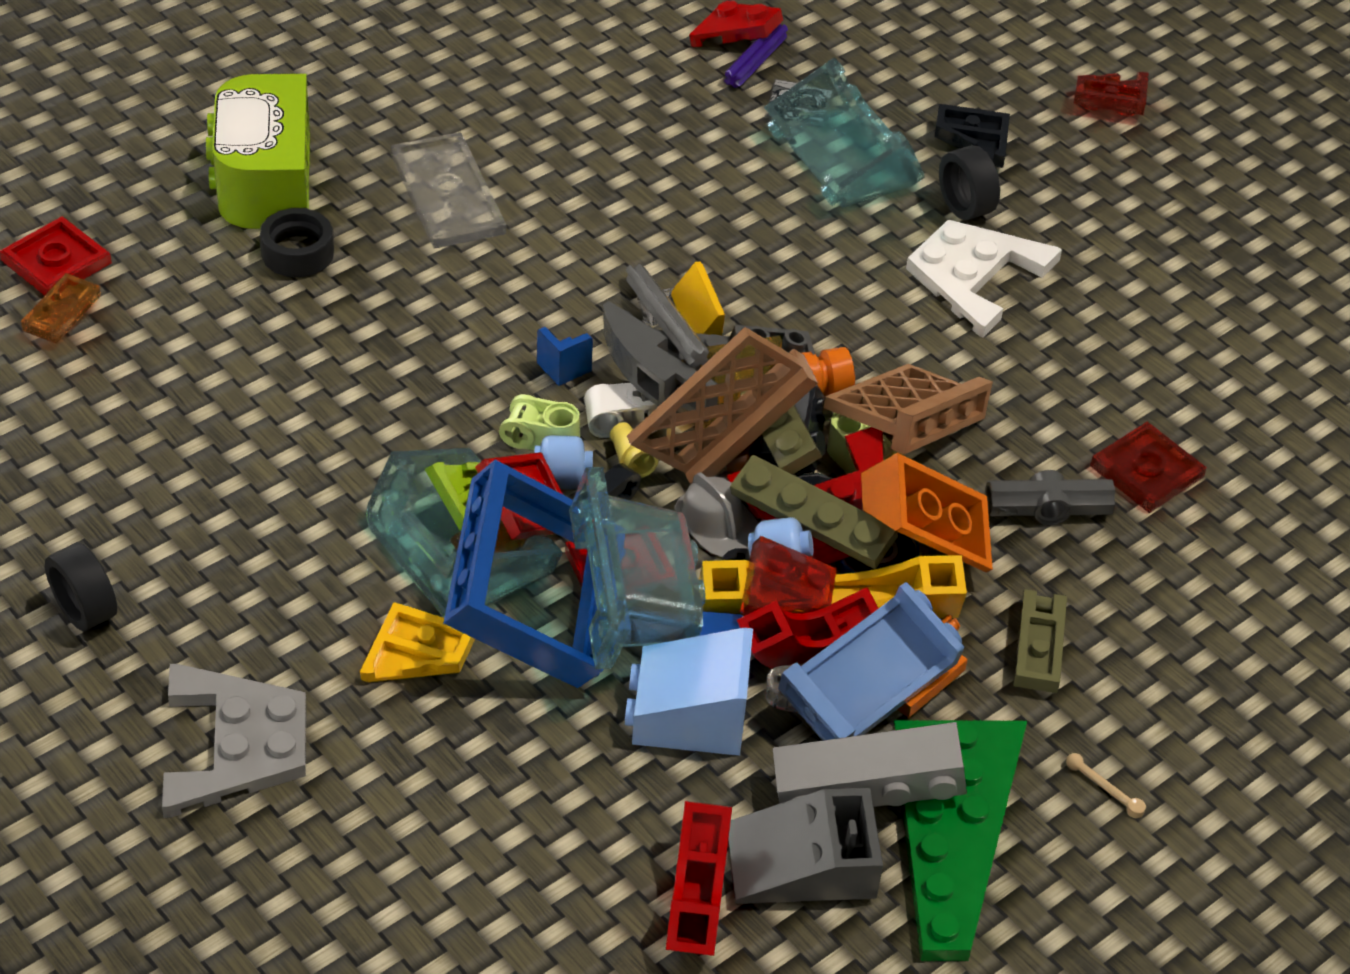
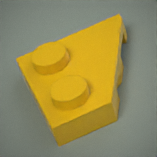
M393 602L360 670L361 680L376 682L460 673L475 639L443 624L444 617Z

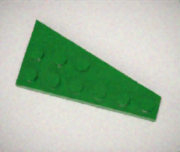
M894 720L892 731L956 722L967 794L953 796L949 799H928L907 802L901 805L921 961H969L1027 721Z

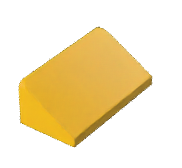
M701 261L694 262L672 290L671 297L676 309L695 333L722 336L725 313L703 264H701Z

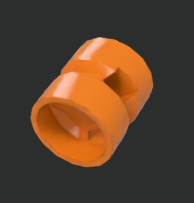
M846 347L822 350L819 357L816 354L813 355L811 351L802 353L824 396L855 385L854 365L850 352Z

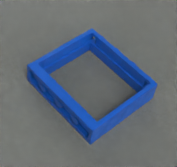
M494 460L471 479L443 624L576 688L581 687L592 678L599 676L603 672L604 662L608 660L606 649L608 635L614 622L611 616L613 601L619 588L617 574L619 562L624 553L621 550L624 526ZM502 507L588 550L572 648L485 605Z

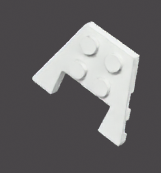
M947 220L908 257L906 269L936 297L942 295L952 304L951 311L959 318L965 316L973 324L972 330L983 338L1001 320L1003 308L978 296L976 293L1007 262H1012L1043 278L1060 261L1062 249Z

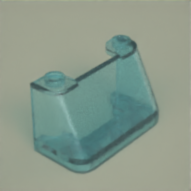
M834 57L764 107L770 118V121L766 123L769 131L777 141L783 138L821 183L822 187L819 189L831 206L837 203L841 208L913 187L923 180L925 175L909 141L900 131L892 133L863 100L858 88L848 83L844 74L846 72L844 67Z
M470 448L394 451L390 453L366 509L367 523L371 532L437 611L445 617L461 532L424 469L437 462H444V465H462L466 462H481V460ZM500 523L485 605L488 606L551 575L563 554L561 549L552 539L541 534L529 537L523 547H521L516 540H511L507 530Z

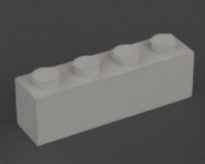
M956 722L773 748L779 803L822 789L870 787L873 807L884 805L900 806L907 802L928 799L944 800L953 796L967 794Z

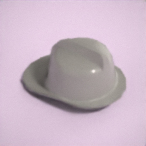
M699 472L695 474L693 483L674 506L676 519L696 542L711 555L723 558V555L729 550L735 548L748 549L749 533H754L756 526L759 524L756 518L741 502V499L731 494L730 485L732 482L716 476L706 477Z

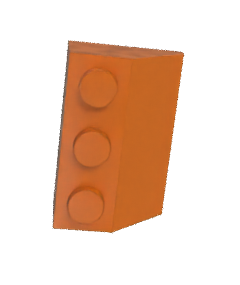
M900 453L890 456L861 473L862 503L865 512L893 530L947 555H962L964 563L986 573L993 570L986 495Z

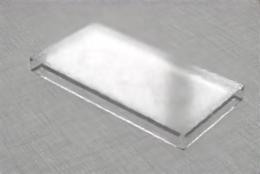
M461 132L391 145V157L434 249L506 234V223Z

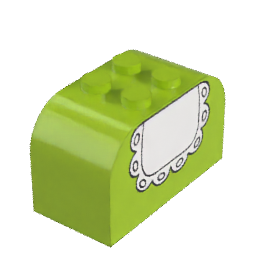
M248 74L226 81L216 92L214 113H207L208 136L213 137H206V158L211 161V165H214V167H209V188L216 189L218 209L221 216L229 223L238 227L261 229L264 221L278 211L289 208L309 209L310 122L307 74Z

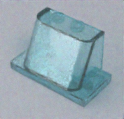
M586 467L569 513L575 549H587L597 605L596 613L588 628L595 669L613 668L622 647L647 646L699 636L703 626L702 606L705 603V586L702 580H697L695 566L698 561V549L696 542L690 540L684 514L674 510L609 496L604 468Z

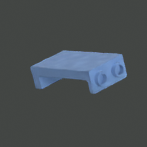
M905 582L898 587L896 595L816 656L802 666L796 662L782 673L778 689L822 741L866 734L955 666L962 655L964 646L958 631L951 624L943 623L933 612L932 604L927 596L920 590H914Z

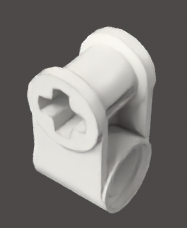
M631 383L595 385L589 388L584 396L589 431L599 438H610L611 429L618 423H629L635 429L644 420V413H647L649 416L658 407L646 397L645 401H642L641 393Z

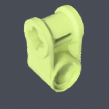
M521 394L512 399L509 408L510 416L501 423L499 428L500 438L509 446L517 449L535 450V445L541 446L543 438L549 435L580 437V413L578 408L567 402H555Z

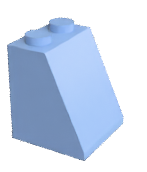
M739 628L643 646L641 664L632 663L629 690L637 691L636 699L627 698L625 725L633 726L632 745L740 756L753 629Z

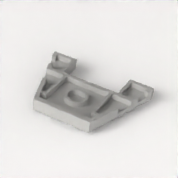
M170 664L168 685L169 707L216 705L214 769L212 771L165 772L162 797L164 818L181 815V808L201 802L204 807L220 803L221 796L247 789L248 793H253L306 776V692L185 665Z

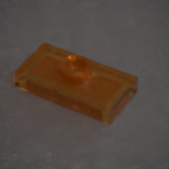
M66 273L21 320L23 332L57 344L101 296L100 286Z

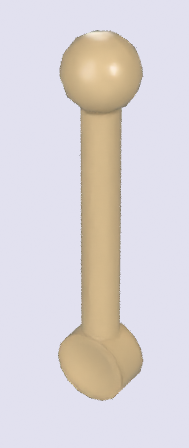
M1072 753L1068 755L1066 765L1069 769L1073 771L1079 770L1124 804L1129 816L1133 818L1143 816L1146 809L1143 800L1129 798L1084 764L1083 757L1080 754Z

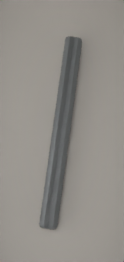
M638 264L636 267L629 265L625 270L628 273L626 281L690 367L695 369L700 364L703 366L709 360L707 358L709 354L707 347L642 264Z

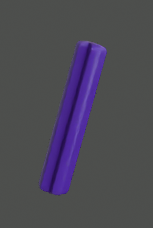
M779 24L767 38L756 39L725 71V83L732 85L734 88H739L787 38V26Z

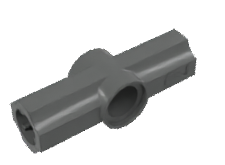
M1055 470L1040 471L1034 474L1030 480L987 481L985 487L989 516H1035L1036 520L1043 525L1060 524L1067 520L1070 515H1113L1115 508L1113 480H1065L1063 475Z

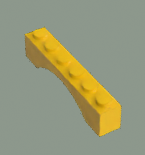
M962 555L918 556L902 563L875 570L832 575L784 572L763 567L747 560L702 561L698 584L700 611L741 614L743 616L776 600L783 610L790 613L813 612L868 587L878 608H880L896 595L898 587L907 582L914 590H920L927 596L932 604L933 612L939 618H945L946 615L958 618L967 595Z

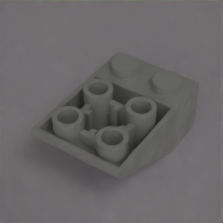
M870 787L822 789L731 820L728 848L735 904L877 898L883 862Z

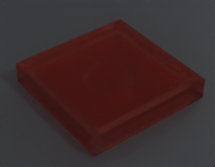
M1148 421L1093 455L1090 467L1104 478L1113 480L1114 486L1148 513H1151L1204 478L1207 470L1206 466Z

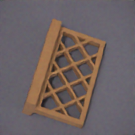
M744 327L627 435L630 445L684 472L689 483L692 484L695 474L699 472L706 477H714L814 388L818 382L802 353L795 349L788 353ZM748 344L756 348L754 356L736 359V355ZM776 364L763 375V366ZM754 368L753 377L734 381L735 372ZM726 374L725 383L706 386V383L712 377ZM746 391L738 400L733 402L734 393ZM724 396V404L705 407V399ZM696 401V410L676 414V410L683 404ZM717 418L707 428H703L704 420ZM695 422V430L675 434V426ZM667 428V436L651 440L647 439L653 431ZM688 444L678 454L674 453L675 447Z
M906 364L825 396L823 408L893 435L891 449L905 455L985 419L993 381L976 377L961 384L911 364Z

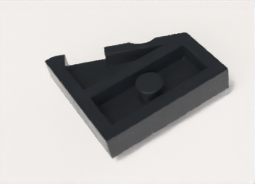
M939 104L934 137L959 149L971 145L979 146L988 153L996 167L1003 168L1010 114Z

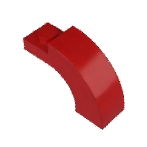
M866 587L827 607L808 613L787 612L779 606L776 600L737 619L740 628L753 629L751 651L754 657L766 667L785 671L796 662L800 666L805 664L879 608L870 590Z
M685 801L665 950L710 956L715 954L732 807Z

